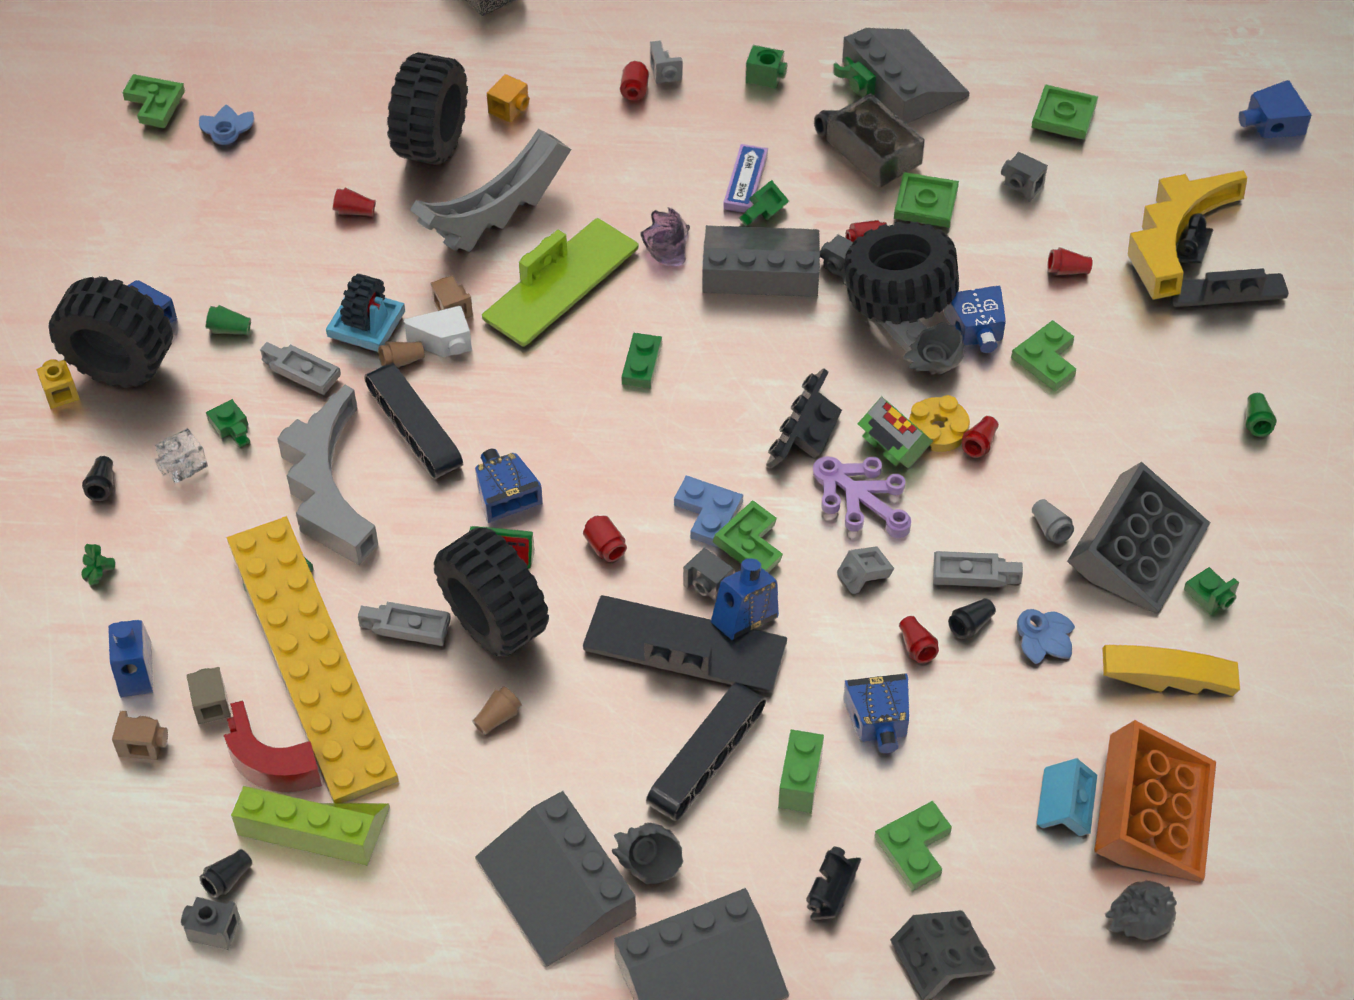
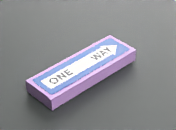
M745 144L740 145L723 203L724 210L744 213L753 206L749 198L758 191L768 156V148Z

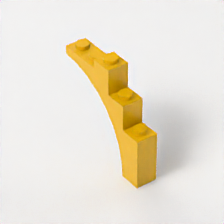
M1243 170L1191 181L1186 174L1159 179L1156 196L1157 203L1145 205L1142 222L1143 230L1130 233L1127 253L1153 300L1181 293L1184 272L1177 258L1176 245L1182 233L1189 227V218L1196 213L1204 215L1206 212L1219 206L1244 199L1248 177Z

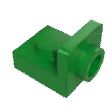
M1208 567L1186 581L1184 590L1211 615L1218 609H1227L1234 603L1237 598L1235 594L1239 582L1233 578L1226 583Z

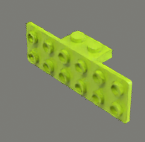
M595 218L568 242L566 234L557 229L549 237H545L530 253H526L519 261L520 282L482 313V320L525 347L639 249V243L599 218Z

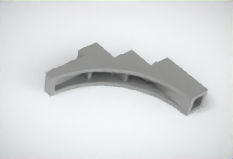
M538 129L512 163L479 189L461 198L447 202L428 203L416 200L410 210L419 217L417 222L429 230L435 228L436 232L445 238L443 243L455 251L461 248L471 252L486 227L491 228L494 225L504 229L519 204L522 206L525 202L534 206L538 204L572 149L553 135Z
M344 385L337 393L330 396L327 403L317 413L310 417L307 424L296 419L289 427L282 430L277 440L281 457L294 464L286 475L290 494L304 501L296 512L300 532L360 565L378 545L375 525L358 514L342 497L332 477V458L336 442L345 424L358 409L354 389Z

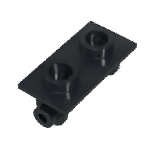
M1196 213L1189 218V227L1181 235L1176 249L1179 262L1187 264H1202L1213 229L1206 228V219L1201 213Z
M836 846L826 852L819 872L827 880L822 877H816L811 891L806 898L808 902L807 908L812 911L811 920L837 918L843 908V902L849 888L856 877L857 869L862 860L860 857L847 859L844 856L845 851Z

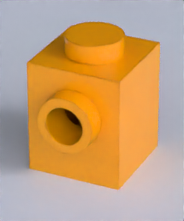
M504 74L486 93L488 113L509 123L521 111L526 110L530 101L528 84L507 74Z

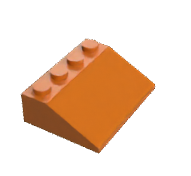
M1136 720L1110 734L1094 852L1122 866L1197 882L1204 881L1216 761Z

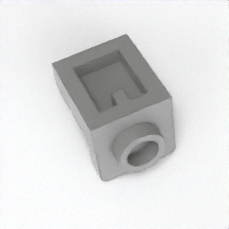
M661 40L650 42V65L656 84L682 80V58H669L668 51L663 50Z
M875 546L849 550L837 570V575L849 591L855 594L860 592L866 581L889 578L895 568L881 550Z

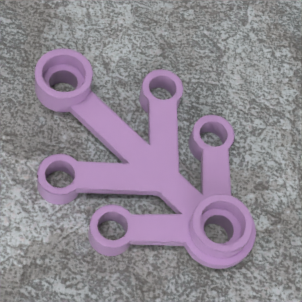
M826 456L819 458L814 463V477L823 485L824 495L821 508L825 513L834 514L840 509L841 499L836 494L837 484L846 492L847 513L845 515V527L848 530L855 532L863 528L864 515L860 512V501L886 520L885 529L890 536L903 538L909 534L911 517L907 512L901 509L893 510L871 494H902L905 489V479L903 476L892 474L887 480L854 481L848 477L854 475H865L868 478L878 477L881 474L882 463L876 457H868L863 463L842 464L837 458ZM874 466L876 467V469H870L868 467ZM898 483L900 486H893L891 484ZM831 501V502H834L835 504H834V505H829V504H827V502ZM857 519L859 522H851L850 520Z

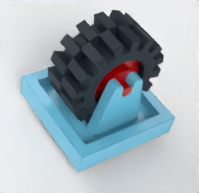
M358 273L352 277V282L349 281L347 284L348 290H345L343 294L345 297L326 328L327 337L378 352L379 346L385 345V342L388 341L405 313V304L385 298V295H383L385 292L384 282L380 279Z

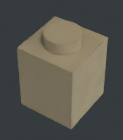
M220 667L204 668L197 672L186 674L192 707L198 725L231 717Z

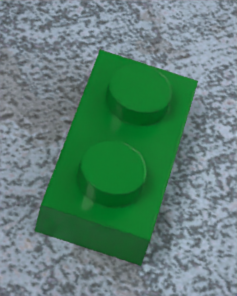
M633 332L621 377L622 385L651 389L662 348V336Z

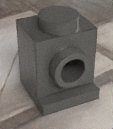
M1018 151L1011 161L1007 160L1001 169V175L1005 177L1004 185L1025 194L1026 200L1031 202L1045 184L1048 165Z
M838 234L830 243L826 242L822 246L820 258L824 259L823 267L832 274L844 278L843 284L847 285L844 259L847 250L853 242Z
M704 547L683 567V585L686 588L693 585L698 593L703 596L707 595L716 602L720 583L724 578L733 574V567Z
M196 897L193 906L187 905L184 908L181 916V926H184L188 941L229 950L241 918L235 902L228 901V904Z

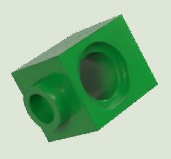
M753 45L746 61L745 83L777 89L780 78L784 79L787 73L788 63L784 62V51Z

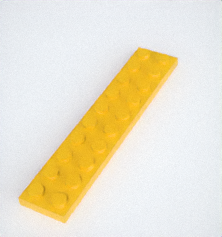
M285 516L226 537L308 741H311L315 759L333 803H345L399 782L391 758L288 517Z

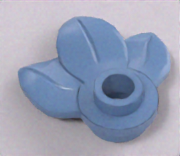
M228 105L222 107L214 117L203 115L199 118L200 129L210 134L215 143L228 145L236 141L239 134L249 130L254 123L252 111L237 115Z
M1027 609L1019 615L1017 631L1022 637L1021 647L1024 654L1033 663L1038 664L1041 662L1046 653L1062 659H1069L1072 656V643L1067 634L1075 626L1068 617L1054 611L1043 614L1035 609ZM1030 621L1034 622L1037 627L1033 626Z

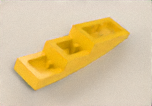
M1105 645L1102 648L1103 674L1110 678L1162 692L1168 686L1198 694L1204 688L1234 696L1240 691L1238 662L1207 654L1160 647Z

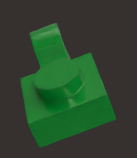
M849 57L844 58V67L839 66L838 63L833 64V74L838 78L849 79V86L853 92L858 93L864 100L874 97L876 76L859 61L854 63Z
M771 180L749 198L753 206L745 211L739 219L745 226H748L761 214L768 220L790 201Z
M233 399L206 412L208 421L221 438L231 435L239 448L250 443V439L245 434L248 432L246 426L249 425L247 417Z

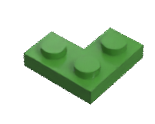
M133 74L122 93L124 100L143 104L137 115L140 124L165 128L185 93L183 83Z
M1052 320L1014 348L1011 358L1052 390L1056 391L1075 377L1077 368L1059 355L1073 345L1075 336Z
M753 500L722 527L713 538L715 545L742 564V561L748 558L756 559L761 563V568L768 573L781 561L783 553L762 539L775 526L777 518Z
M931 801L876 830L874 838L913 891L941 876L942 867L926 846L949 835L952 826L934 801Z

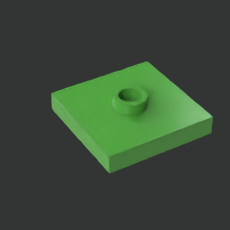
M1045 84L1031 128L1085 140L1097 105L1098 96Z
M904 172L895 206L894 219L950 228L959 181Z

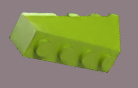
M243 786L231 817L238 836L368 866L390 805L389 803H317Z

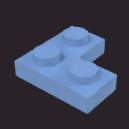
M687 475L674 497V506L699 514L690 531V538L717 548L719 547L713 543L714 535L737 515L743 503V494Z

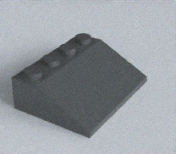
M864 28L844 37L842 62L844 63L845 57L851 58L854 63L859 61L876 76L874 96L901 125L969 96L970 92L909 29Z
M706 225L703 249L702 293L818 297L820 272L819 229Z
M1140 462L1120 474L1067 562L1091 583L1156 614L1165 603L1211 522L1143 462Z
M564 791L533 806L475 856L477 863L545 967L636 916L635 894Z
M746 888L614 938L615 959L634 1000H783L789 997V992L761 917Z

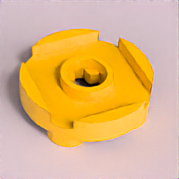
M950 395L927 398L914 403L909 420L933 440L930 447L931 451L947 452L958 448L962 444L963 434L969 430L970 425L967 411L958 404L955 397ZM941 421L944 423V427L940 428L937 424L932 425V423Z

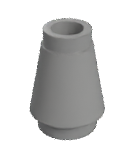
M1041 499L1033 505L1032 513L1049 541L1059 544L1072 536L1074 526L1069 516L1045 499Z

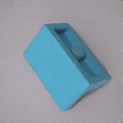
M1078 758L1045 767L1037 825L1041 828H1046L1063 823L1078 836L1090 834L1098 774Z

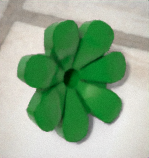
M86 544L84 547L86 554L83 555L82 561L87 567L82 569L81 575L83 579L89 578L90 585H95L102 578L103 570H114L115 559L102 556L100 545Z

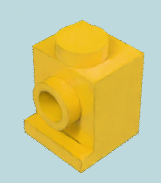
M50 359L44 362L42 367L36 369L50 409L80 400L65 360ZM69 387V390L52 395L51 393L53 391Z

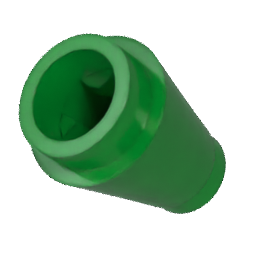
M221 305L217 307L210 306L205 327L216 334L248 335L251 327V318Z
M1253 393L1247 398L1246 428L1255 436H1267L1273 432L1277 419L1265 395Z

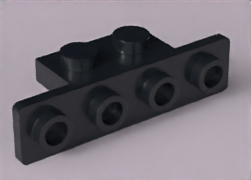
M1264 268L1206 272L1204 279L1182 280L1181 293L1171 296L1173 306L1180 307L1286 299L1289 292L1283 274H1266Z
M825 368L815 375L811 373L804 380L801 386L804 389L803 393L794 400L790 408L793 410L791 416L782 423L779 429L782 432L780 438L775 440L768 450L770 457L766 466L770 469L786 458L793 443L813 458L821 454L842 412L841 408L819 393L829 373Z

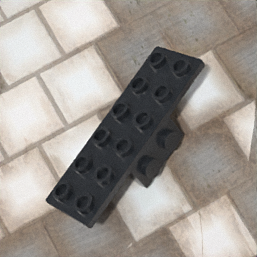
M601 595L583 642V650L733 685L735 682H739L749 689L772 693L787 645V637L753 629L731 640L714 626L710 619Z

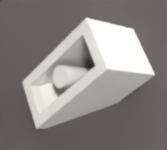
M461 306L403 319L407 342L421 341L426 351L441 357L472 351L470 330Z

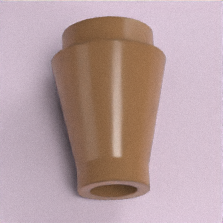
M421 341L385 342V345L378 348L381 366L393 362L397 368H400L416 360L424 359L425 356Z
M503 686L499 691L494 690L472 722L479 731L487 735L492 729L517 715V710L522 704L513 692Z

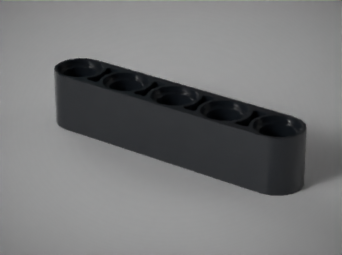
M393 362L364 375L366 385L374 399L434 479L463 466L462 456L454 442Z
M735 682L653 784L647 795L646 804L674 821L679 820L759 718L765 707L766 698L739 682Z

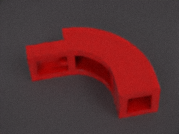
M244 701L230 704L233 717L227 718L230 733L224 734L231 760L244 778L261 788L275 792H301L322 786L311 741L283 748L267 746L258 741L253 735Z

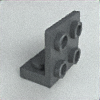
M962 910L912 915L890 939L922 1000L933 999L953 978L991 974L996 969L989 957L988 951L972 927L971 921Z

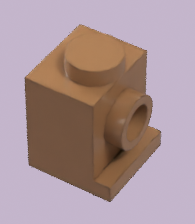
M452 275L431 282L433 303L438 311L461 306L466 319L473 317L471 296L469 293L466 294L463 285L458 286Z
M120 711L112 736V742L118 757L158 760L161 747L165 748L167 744L168 729L160 727L156 719L147 716L128 717L127 711Z

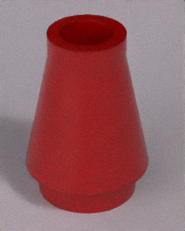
M346 187L344 190L337 188L333 201V211L339 212V215H367L373 217L376 200L369 199Z
M1059 247L1057 250L1051 249L1048 256L1047 269L1048 272H1053L1055 276L1090 274L1093 260L1092 257L1083 256Z
M983 417L979 423L963 434L962 448L966 454L978 458L990 451L995 432L999 427L998 421L994 417Z
M907 616L903 618L899 623V629L902 632L909 657L918 663H927L933 660L939 652L937 638L923 627L916 617Z

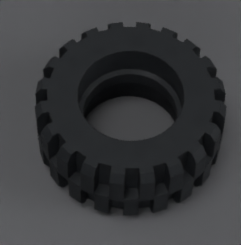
M417 52L408 56L406 61L401 64L400 71L395 77V84L392 86L391 100L388 104L389 116L387 117L389 144L399 157L437 165L447 161L453 154V150L456 149L458 138L462 133V125L465 122V110L468 102L467 75L464 73V67L456 59Z
M895 222V225L889 226L884 224L876 230L870 229L866 231L863 237L859 236L846 252L844 267L849 300L857 311L869 319L875 318L877 322L885 323L886 321H891L892 324H901L904 321L914 323L921 318L928 319L933 317L935 312L940 313L943 311L947 304L950 305L959 290L955 244L942 230H936L932 225L925 224L923 226L919 222H910V224Z
M93 276L87 277L71 284L52 314L48 326L51 342L55 343V350L58 354L64 356V360L69 365H74L78 372L91 376L97 382L104 381L110 386L121 385V387L128 388L133 385L136 387L144 384L154 377L172 344L173 332L168 317L164 316V310L159 305H155L150 296L147 294L143 295L138 291V288L132 285L129 287L123 284V281L117 279L108 280L107 277L102 276L95 279Z
M474 528L438 552L433 563L435 565L434 574L437 576L438 586L442 589L445 600L449 603L454 615L460 620L461 625L465 630H468L471 637L476 642H479L486 651H490L495 656H509L546 629L549 621V615L547 614L549 610L544 602V594L539 589L536 578L528 570L525 561L521 560L517 555V551L512 546H509L501 535H496V532L492 529Z

